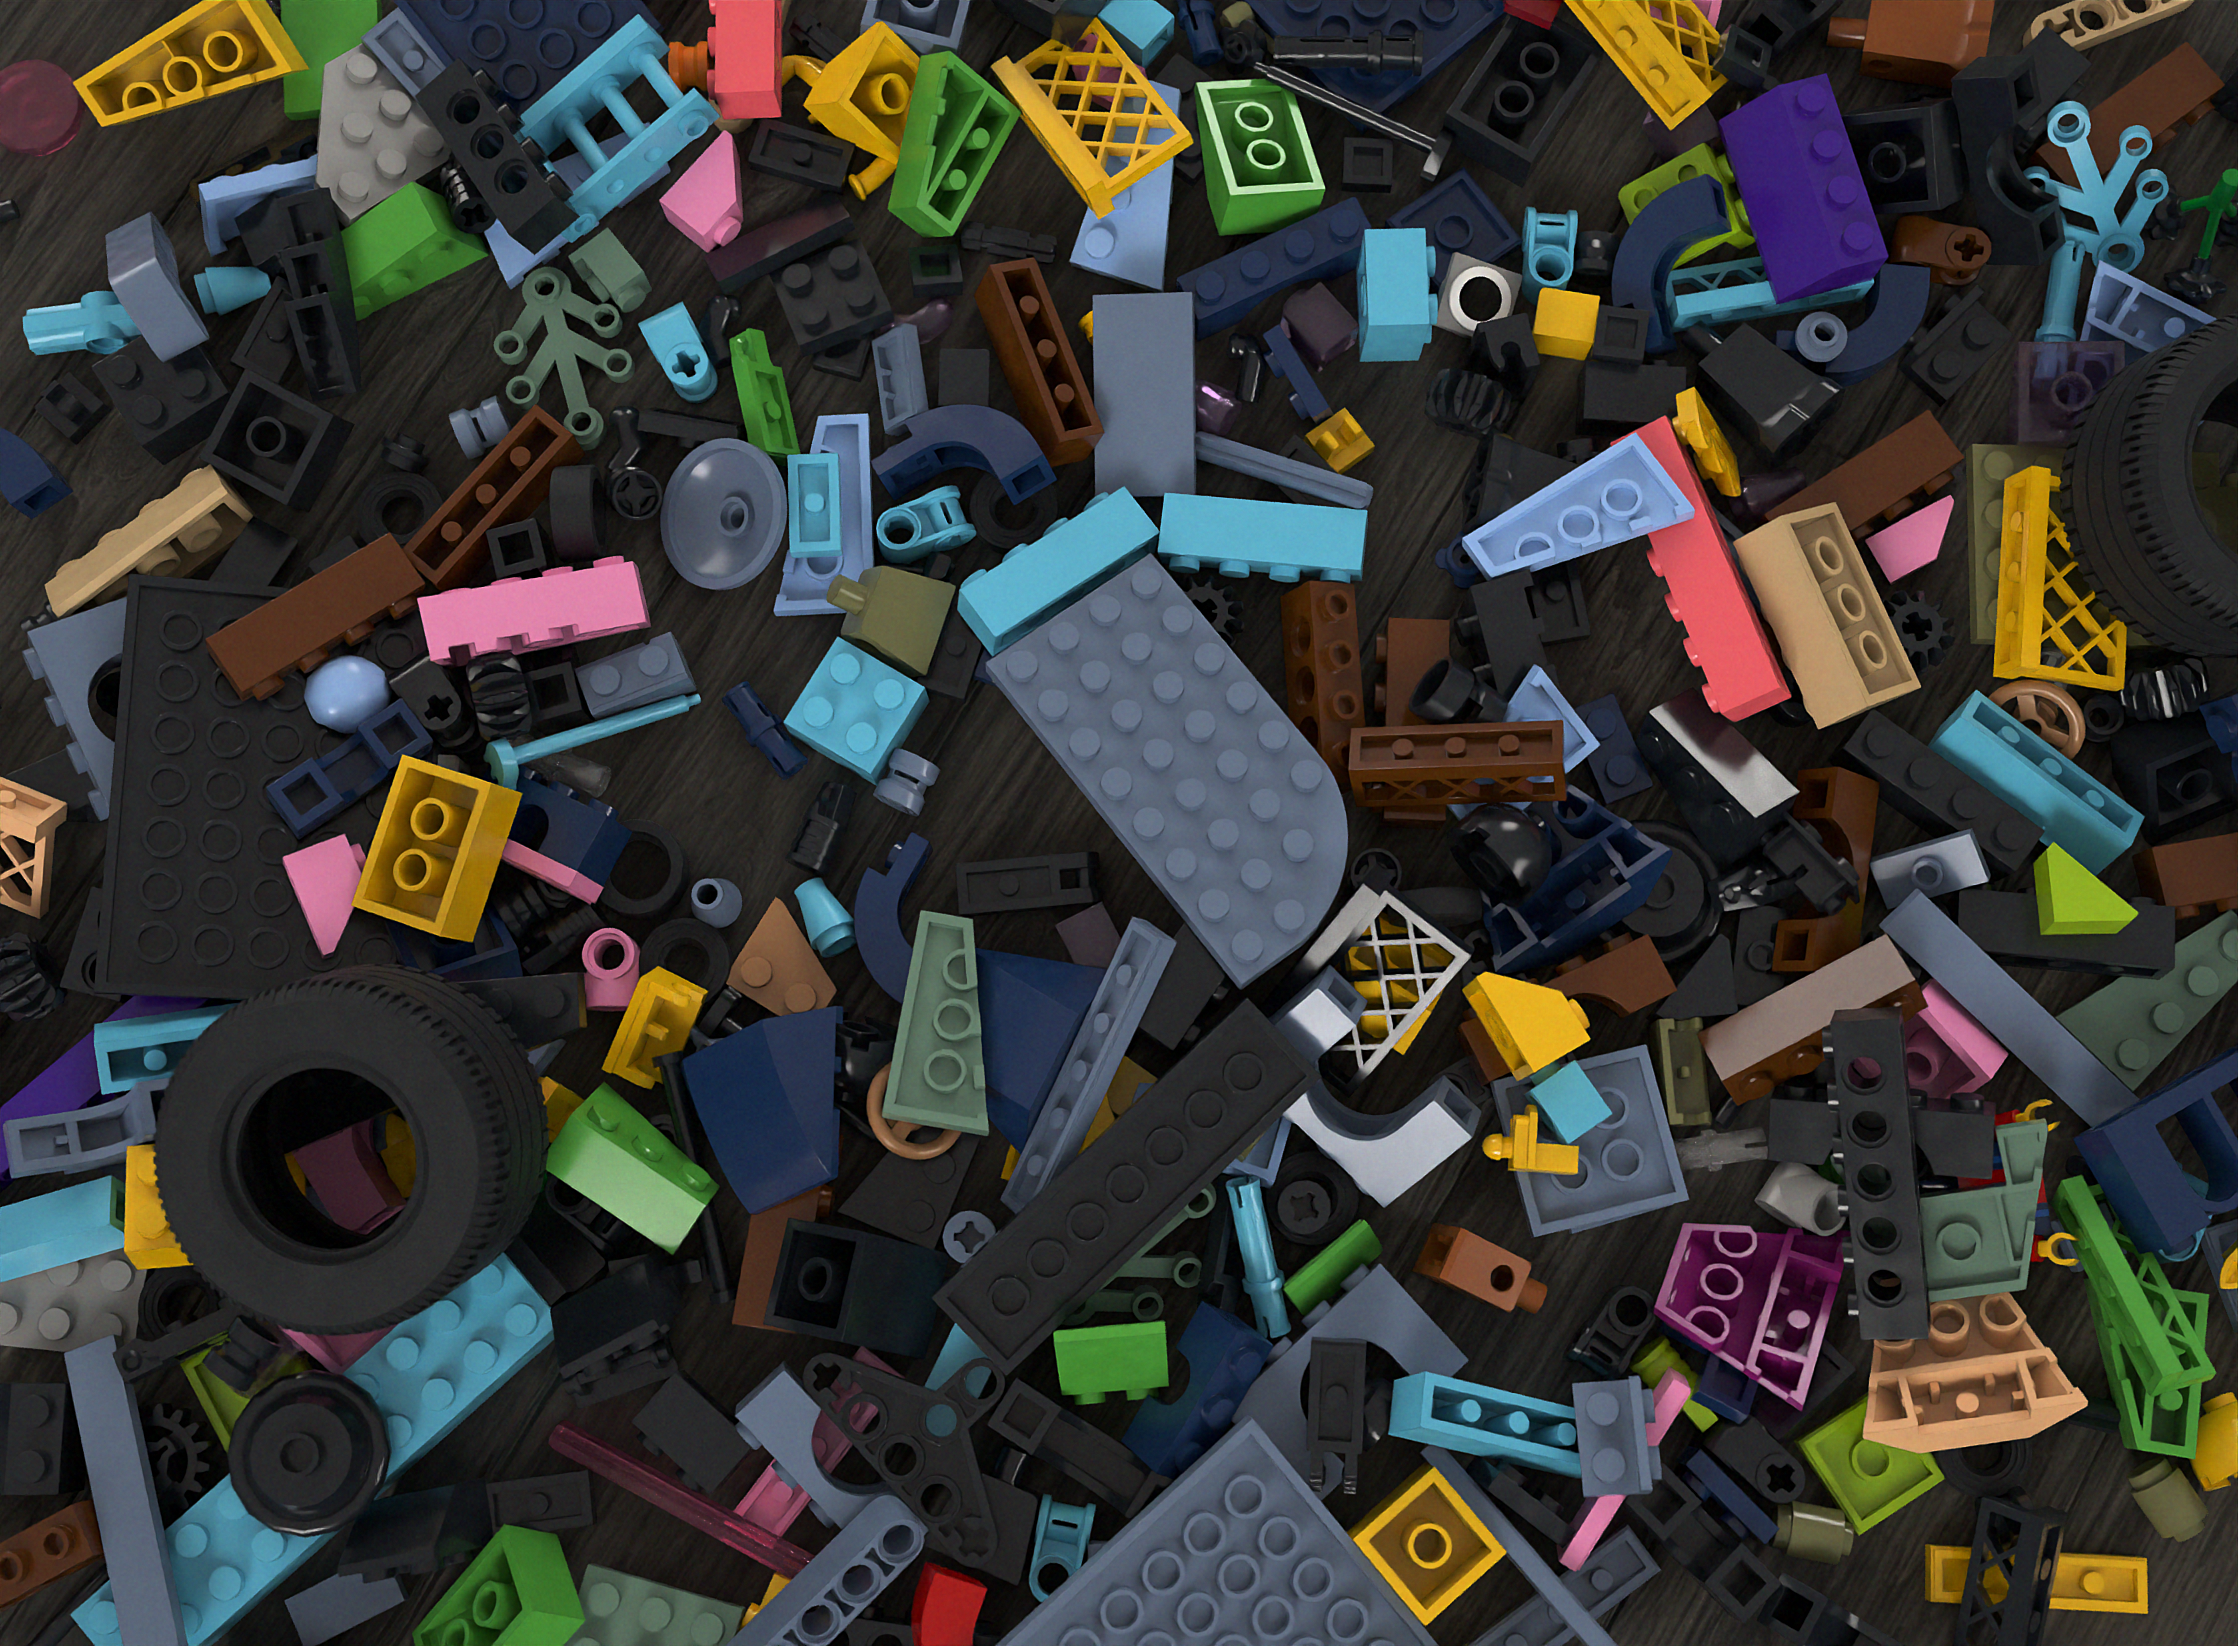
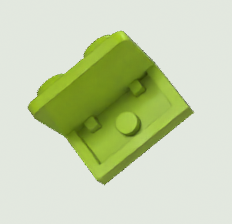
M1704 142L1622 187L1618 194L1629 225H1631L1639 213L1652 200L1677 184L1704 174L1710 175L1722 184L1732 231L1691 246L1677 259L1671 270L1724 242H1728L1740 250L1755 242L1742 199L1739 197L1733 183L1735 178L1727 154L1721 155Z

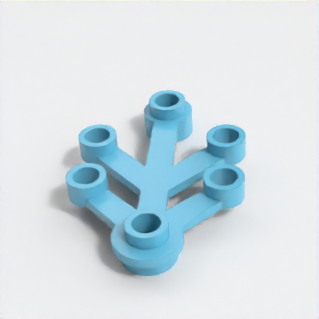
M2075 101L2060 103L2050 111L2047 117L2048 136L2055 145L2066 147L2082 190L2051 180L2047 170L2039 166L2029 167L2023 171V174L2028 180L2032 178L2042 179L2044 184L2039 189L2057 196L2059 206L2094 218L2099 232L2068 224L2065 214L2060 211L2065 241H2075V248L2077 244H2083L2085 251L2092 253L2093 262L2096 267L2098 260H2101L2125 273H2129L2138 266L2144 256V242L2139 234L2156 203L2162 201L2169 191L2167 177L2162 171L2149 169L2142 172L2135 182L2137 198L2121 224H2119L2114 207L2139 161L2147 157L2151 152L2153 146L2151 134L2147 128L2139 125L2125 129L2119 138L2120 153L2103 182L2086 138L2091 128L2087 109ZM2065 114L2077 116V121L2071 126H2061L2058 123L2059 119ZM2141 137L2145 139L2144 145L2138 149L2126 147L2127 142L2132 138ZM2149 181L2161 183V187L2155 192L2149 193L2142 190L2143 186ZM2122 243L2127 246L2120 254H2112L2108 251L2115 244Z

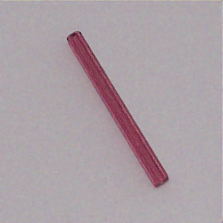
M566 1420L560 1421L549 1438V1445L559 1453L791 1580L816 1557L708 1497L694 1492L686 1485Z

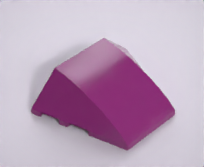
M1683 1223L1654 1308V1314L1684 1337L1722 1358L1802 1411L1844 1267L1843 1237H1851V1231L1837 1230L1835 1236L1803 1235V1229L1788 1228L1787 1234L1754 1232L1751 1226Z

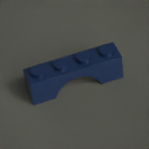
M1353 196L1177 277L1176 292L1194 293L1195 340L1199 342L1240 323L1260 302L1292 284L1312 278H1323L1329 282L1355 270L1364 230L1372 229L1356 197Z

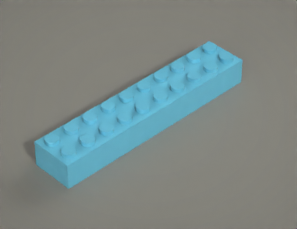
M504 1252L484 1270L425 1311L399 1323L341 1374L368 1391L387 1419L392 1453L385 1484L375 1499L554 1340L550 1309L554 1306L548 1305ZM229 1473L164 1531L188 1646H212L339 1531L309 1538L272 1531L247 1513L231 1486ZM108 1580L70 1615L95 1646H123L110 1580Z

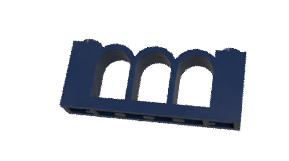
M2238 1044L2073 1138L2139 1254L2163 1250L2165 1256L2179 1253L2196 1243L2193 1237L2194 1233L2211 1224L2208 1216L2227 1212L2238 1207V1139L2211 1095V1092L2229 1083L2238 1098ZM2175 1114L2207 1171L2209 1189L2205 1198L2198 1195L2189 1185L2155 1127L2156 1124Z

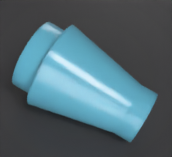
M205 267L206 273L194 275L205 314L218 312L219 316L266 296L272 286L269 275L255 267Z
M822 878L810 879L797 887L795 895L800 903L811 948L819 950L824 958L836 956L851 948L857 942L854 919L827 889Z

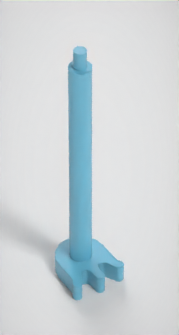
M684 694L513 748L507 739L502 738L487 744L483 758L485 762H490L492 768L491 777L492 779H498V785L517 790L518 765L687 712L690 706L701 703V698L699 694L688 697Z

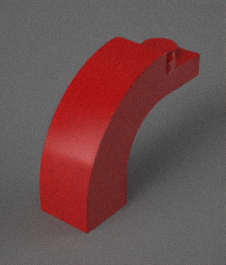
M925 1561L912 1607L911 1628L914 1646H973L974 1627L987 1588L976 1577Z

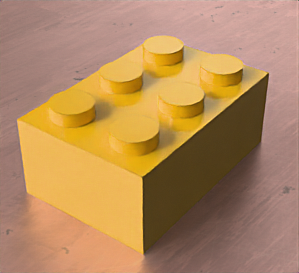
M402 754L351 906L441 937L473 943L523 793Z

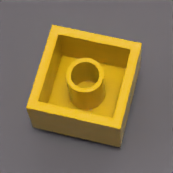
M1426 1462L1346 1532L1417 1620L1424 1626L1429 1624L1507 1553L1438 1469Z

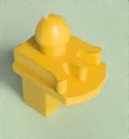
M1527 1104L1524 1115L1513 1114L1512 1119L1510 1118L1509 1137L1497 1133L1491 1134L1483 1140L1482 1148L1486 1156L1494 1160L1508 1158V1171L1566 1175L1578 1173L1579 1146L1537 1143L1538 1110L1535 1104Z

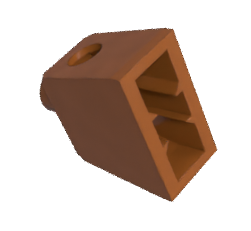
M1433 1223L1412 1270L1483 1305L1509 1313L1517 1306L1535 1314L1542 1306L1547 1294V1285L1528 1276L1532 1263L1461 1227Z

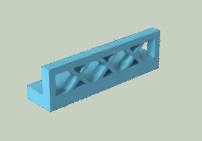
M1759 256L1670 271L1666 284V301L1673 332L1689 330L1691 326L1700 320L1710 327L1861 302L1873 286L1874 279L1776 305L1769 281L1765 280L1767 275ZM1763 270H1764V272L1762 273L1761 276H1759V275H1757L1756 273H1754V272H1757V271H1763ZM1737 275L1750 283L1722 289L1717 288L1724 277ZM1716 278L1713 284L1706 281L1708 279ZM1690 283L1702 292L1675 296L1673 285Z

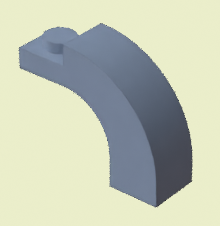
M170 1078L137 1082L126 1095L94 1107L5 1121L3 1132L11 1178L63 1170L65 1175L126 1162L127 1146L156 1144L154 1134L157 1131L155 1128L156 1122L159 1120L157 1115L162 1107L160 1105L161 1100L165 1097L164 1092L169 1085Z

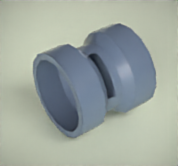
M496 395L482 400L480 407L469 411L462 408L449 413L455 435L468 460L484 455L486 448L498 445L513 429ZM475 417H477V420H478V423H479V425H480V427H481V430H480V428H479V426H478V424H477V421H476Z
M895 748L888 762L890 772L887 778L879 781L873 796L901 812L918 817L925 804L923 794L927 787L934 785L941 770L933 763L916 754Z

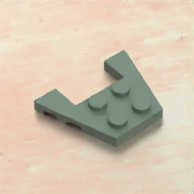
M2046 1118L1995 1126L2006 1181L1920 1194L1930 1302L2026 1289L2038 1194L2043 1171L2042 1165L2048 1135ZM1831 1151V1163L1846 1184L1844 1165H1835L1833 1151ZM1868 1164L1861 1169L1864 1177L1873 1183H1884L1887 1181L1885 1169L1882 1165ZM1873 1217L1867 1221L1873 1232L1878 1235H1889L1896 1230L1894 1224L1884 1217Z

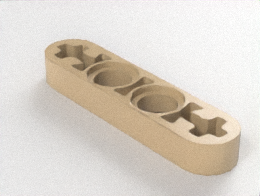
M2075 0L2037 16L2025 32L2022 44L2025 48L2046 26L2059 33L2066 25L2067 31L2063 32L2060 37L2080 52L2184 11L2195 0H2144L2146 11L2143 13H2135L2128 10L2123 0ZM2083 11L2097 13L2102 18L2103 28L2100 30L2088 29L2082 24L2080 13Z

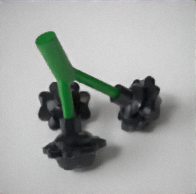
M2227 169L2210 195L2191 200L2177 195L2175 185L2168 184L2169 191L2167 196L2159 203H2156L2143 229L2149 232L2152 240L2164 238L2172 241L2178 237V230L2184 229L2186 226L2185 217L2192 210L2206 207L2210 211L2199 252L2192 255L2190 265L2184 268H2177L2174 272L2165 273L2163 277L2164 281L2167 282L2166 287L2173 290L2172 297L2190 306L2205 305L2210 298H2213L2216 294H2223L2227 290V286L2223 284L2224 279L2215 275L2210 270L2213 257L2209 254L2213 242L2218 247L2231 245L2238 248V192H2236L2238 190V170ZM2157 183L2151 184L2147 192H2155L2161 186Z

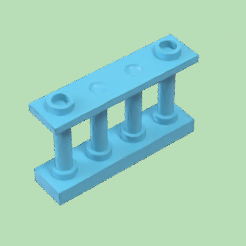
M639 14L520 116L525 123V126L520 129L524 137L531 136L541 146L547 156L569 138L594 172L593 175L573 191L574 195L568 199L580 216L560 233L571 243L580 236L590 232L602 217L692 140L702 136L708 127L720 117L716 109L695 88L690 90L685 96L658 61L671 49ZM642 74H644L669 108L647 128L621 94L624 89ZM605 106L631 139V142L610 160L584 126L588 120ZM550 160L544 164L549 173L555 171L559 174Z

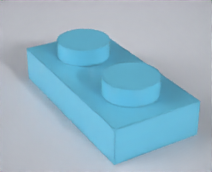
M839 454L787 455L789 544L792 558L843 556Z

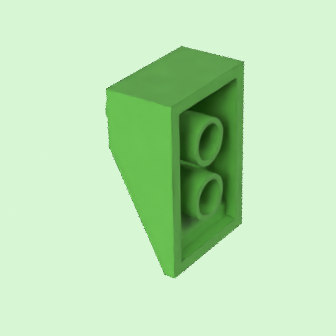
M1265 79L1196 82L1194 92L1207 196L1219 236L1277 232L1318 213L1325 192V186L1295 94Z
M1163 1320L1067 1328L1053 1331L1061 1395H1073L1074 1405L1106 1402L1105 1392L1126 1390L1127 1400L1146 1399L1148 1394L1157 1398L1159 1397L1158 1387L1169 1386L1165 1321Z
M504 1524L412 1632L415 1646H564L586 1619L557 1534Z

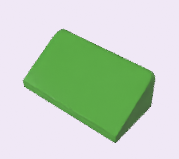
M1356 1220L1341 1236L1330 1242L1287 1279L1282 1287V1292L1303 1316H1306L1322 1300L1327 1301L1341 1289L1340 1283L1359 1265L1363 1263L1367 1266L1383 1251L1382 1245L1365 1220Z

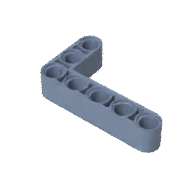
M887 1494L877 1497L870 1502L725 1646H827L922 1550L924 1543L923 1531L910 1508L897 1495ZM901 1525L894 1533L885 1535L891 1527ZM861 1565L853 1573L845 1574L851 1567ZM820 1605L814 1612L804 1614L809 1608Z

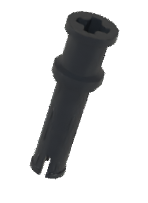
M1374 29L1373 32H1368V36L1356 37L1275 35L1274 65L1278 67L1367 68V73H1372V75H1380L1382 70L1412 71L1413 76H1421L1423 30H1415L1413 35H1383L1381 30Z

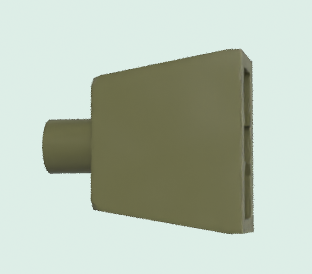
M878 566L863 570L858 582L841 574L837 575L829 586L826 600L828 603L847 611L841 628V636L844 640L908 678L927 674L956 586L888 566Z

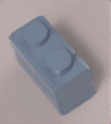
M671 631L650 639V643L647 645L642 642L575 669L588 708L597 721L678 695H686L697 690L680 644Z

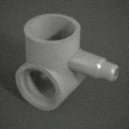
M1780 1161L1755 1198V1202L1764 1211L1791 1228L1801 1229L1804 1227L1821 1236H1835L1837 1230L1850 1231V1227L1846 1222L1847 1217H1840L1838 1184L1824 1179L1803 1163Z

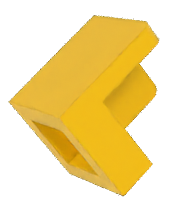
M1546 287L1542 288L1538 295L1534 328L1532 330L1537 352L1585 361L1593 344L1600 296Z

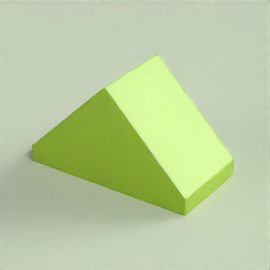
M2055 842L2033 863L2041 935L2118 933L2139 914L2138 911Z

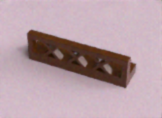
M1563 720L1351 728L1348 771L1356 807L1567 801ZM1532 776H1553L1554 782L1532 783L1527 778ZM1476 778H1491L1497 782L1494 784H1478L1473 780ZM1423 780H1438L1444 784L1441 786H1426L1420 782ZM1384 781L1391 785L1387 788H1366L1365 782Z

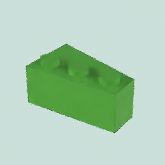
M951 51L920 57L888 205L890 212L923 238L954 235L1022 111Z
M413 181L341 231L353 291L356 321L362 320L371 313L489 255L479 233H465L455 226L444 196Z
M603 1082L570 1115L548 1149L547 1171L671 1254L675 1253L720 1188L703 1168L690 1160L606 1082Z
M2083 1279L2112 1400L2115 1402L2116 1408L2119 1409L2121 1415L2119 1429L2124 1448L2195 1459L2202 1382L2150 1397L2090 1279ZM2172 1289L2205 1350L2209 1294ZM2145 1295L2158 1322L2162 1325L2166 1313L2161 1303ZM2170 1323L2168 1329L2175 1332L2172 1324ZM2171 1345L2184 1371L2194 1368L2186 1351Z

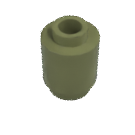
M2164 1455L2147 1460L2127 1475L2126 1478L2133 1486L2130 1489L2131 1495L2161 1538L2174 1537L2177 1542H2182L2197 1535L2205 1528L2206 1525L2202 1519L2206 1517L2209 1510L2178 1465H2170Z
M1797 1501L1788 1502L1787 1505L1775 1503L1770 1520L1779 1530L1769 1540L1770 1547L1782 1549V1554L1786 1556L1834 1565L1838 1564L1841 1555L1849 1556L1853 1544L1854 1529L1852 1523L1845 1522L1843 1510Z

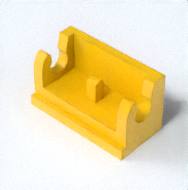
M660 966L640 977L602 1066V1070L610 1074L613 1072L638 1086L648 1089L653 1088L655 1081L663 1084L659 1067H653L651 1058L684 1050L709 991Z

